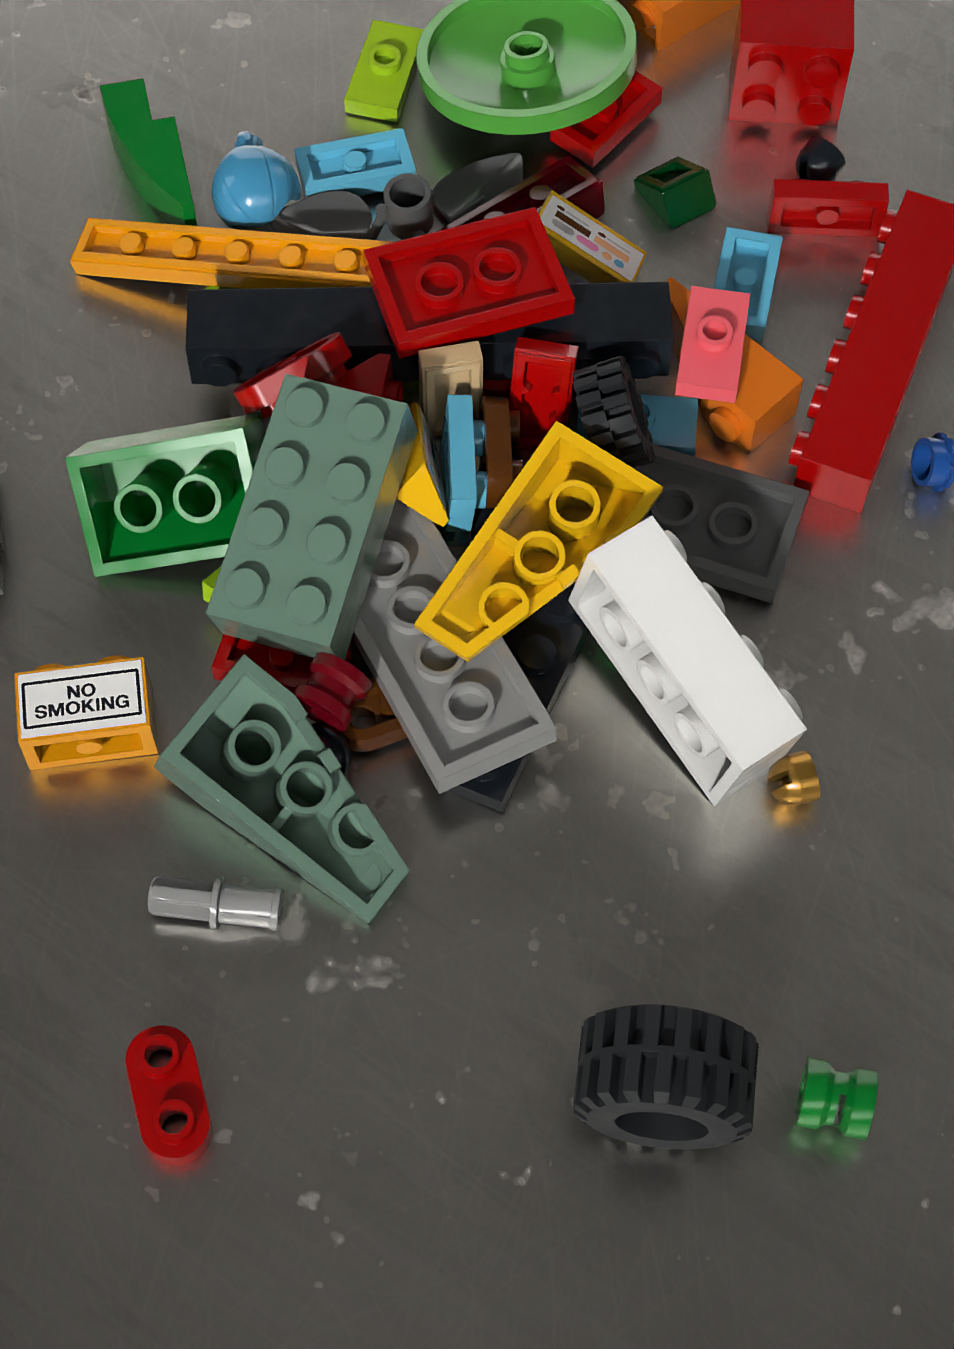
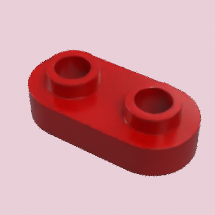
M333 333L251 377L233 391V394L245 414L258 411L262 414L263 419L270 417L285 374L331 384L347 373L343 363L352 356V353L341 333Z
M167 1025L149 1027L133 1038L128 1046L125 1057V1065L140 1134L148 1152L157 1161L171 1166L186 1165L198 1159L206 1151L213 1133L211 1116L197 1057L190 1039L181 1030ZM165 1049L172 1053L171 1060L163 1067H152L148 1064L150 1055L157 1050ZM173 1114L185 1116L187 1123L180 1132L172 1134L162 1129L164 1121Z

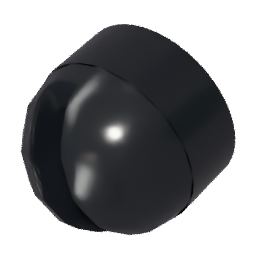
M811 137L797 156L795 162L797 176L799 179L832 181L844 168L845 158L840 150L828 140L821 137Z

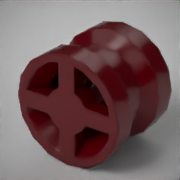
M319 652L310 663L311 676L305 684L297 685L292 693L305 709L309 719L316 723L329 724L340 732H344L353 718L351 708L356 701L366 698L372 684L352 664L332 654Z

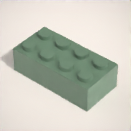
M285 374L205 613L222 634L314 658L319 652H324L345 660L418 432L407 403Z

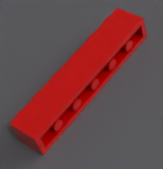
M906 190L898 212L888 209L877 238V242L885 244L881 254L873 251L869 254L860 281V285L868 287L864 297L854 294L843 323V328L851 330L847 341L836 338L825 368L826 373L833 375L829 386L818 383L807 413V418L813 419L815 422L810 433L799 430L788 464L798 467L793 486L810 491V497L858 513L862 512L954 268V204L911 190Z

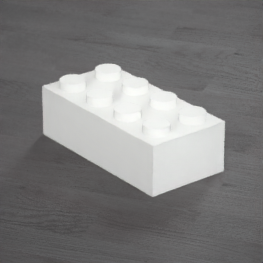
M650 516L588 553L568 601L715 807L769 772L770 767L783 758L807 730L802 722L801 709L794 697L785 689H778L763 669V658L753 641L745 635L739 636L726 618L725 607L717 591L706 582L701 583L687 564V555L680 540L671 531H663L655 518Z

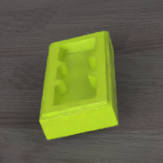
M373 19L344 98L345 112L398 123L417 68V46L424 29Z

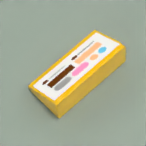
M551 190L538 214L559 262L590 283L634 282L647 252Z
M413 402L409 409L418 432L397 499L438 526L444 527L449 521L440 453L419 404Z

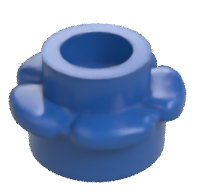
M938 432L932 438H921L916 442L911 456V472L917 485L932 486L934 492H942L953 484L954 440L947 437L945 433Z

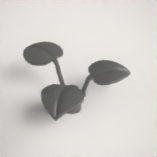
M511 153L473 162L444 176L433 190L430 189L428 182L419 175L412 173L397 175L384 188L385 204H378L376 206L374 222L370 208L359 196L345 191H327L308 196L292 205L283 207L270 224L273 232L377 240L387 222L391 233L401 240L425 235L433 227L434 216L445 227L523 181L522 156L520 153Z

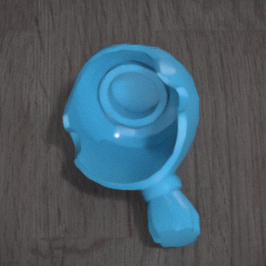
M244 130L238 134L233 150L218 165L212 182L211 195L216 212L226 225L233 229L237 228V225L257 227L267 225L273 221L284 205L290 200H299L301 186L289 160L271 148L263 146V140L258 135H252Z

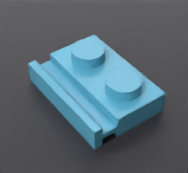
M448 394L442 426L440 458L449 521L443 527V539L447 546H468V532H471L475 508L485 509L486 471H476L475 456L482 457L484 421L473 420L472 395Z

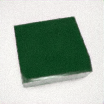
M678 156L637 176L633 180L635 188L664 223L671 228H676L712 210L716 206L709 169Z

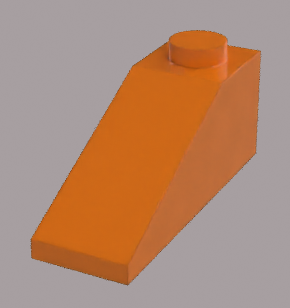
M669 277L665 282H669L674 338L672 349L680 363L690 291L673 277ZM745 334L735 403L697 398L698 406L705 421L710 424L718 437L726 442H733L750 455L796 414L804 379Z

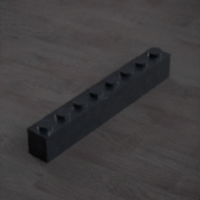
M669 282L569 283L575 297L574 314L462 342L467 343L479 340L483 356V379L512 380L514 351L518 337L579 346L576 369L623 356L631 369L632 377L634 376V379L669 376L674 341ZM372 287L188 290L185 349L192 384H209L211 386L223 387L244 383L263 370L336 332L341 333L352 353V356L343 363L347 371L379 353L391 355L394 380L402 381V383L419 380L418 354L399 359Z

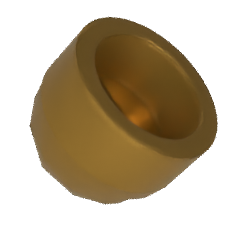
M806 750L785 755L770 767L767 775L768 782H782V787L771 792L778 801L786 805H803L820 799L821 793L817 771L810 754Z

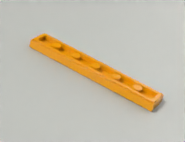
M88 217L70 263L78 275L239 289L372 287L364 267L363 250L393 243L394 241Z

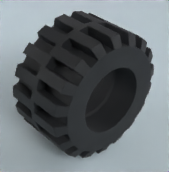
M640 1004L598 1012L595 1016L588 1017L584 1021V1026H582L573 1113L584 1124L602 1134L643 1146L695 1150L715 1148L740 1141L744 1137L749 1136L753 1128L759 1043L756 1042L757 1038L751 1032L745 1030L744 1027L718 1015L693 1008L660 1004Z

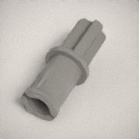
M157 876L153 878L149 887L148 911L152 915L209 922L210 929H219L220 923L268 928L271 931H278L280 928L284 903V890L282 888L267 889L226 884L225 877L217 876L214 882Z

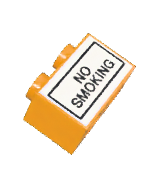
M112 655L100 659L97 663L74 666L51 663L38 666L33 671L14 673L18 743L30 770L158 754L153 688L144 657L130 658L123 655Z

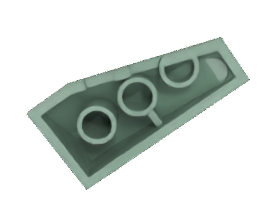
M243 655L162 752L154 768L206 810L368 924L410 870L366 804H362L341 772L340 763L331 749H326L306 718L308 714L297 697L246 655Z

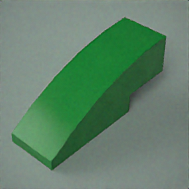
M144 78L99 85L107 125L115 152L126 175L143 200L166 224L197 226L194 203L175 116L152 120Z

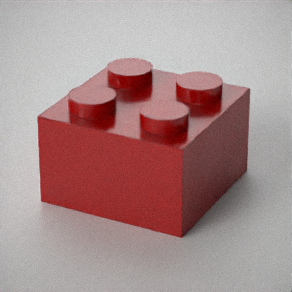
M740 0L729 73L728 120L837 127L854 53V0Z

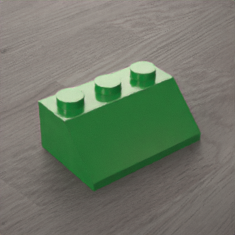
M255 413L89 441L66 456L65 461L94 577L224 557L266 433L262 414Z

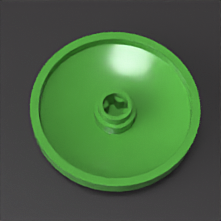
M454 0L432 18L419 39L416 58L420 85L426 98L436 110L450 120L474 130L503 135H526L562 129L601 112L611 105L628 87L636 71L638 61L635 25L627 10L617 0Z

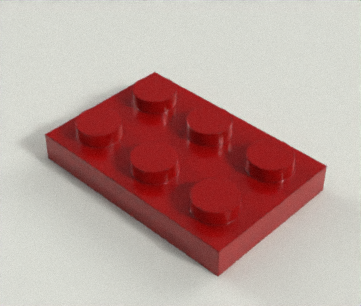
M536 207L363 250L364 267L399 359L416 355L419 350L454 345L574 314L575 297Z

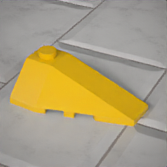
M556 421L415 621L414 628L469 662L577 581L588 553L642 522L663 492L664 487Z

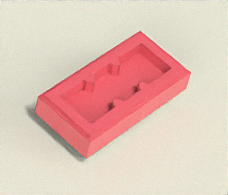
M691 286L675 395L735 403L750 293Z

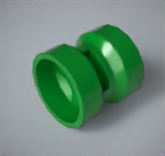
M807 1057L798 1091L795 1126L817 1130L823 1125L838 1127L843 1136L866 1140L875 1110L878 1071L856 1067L849 1072L835 1070L829 1061Z

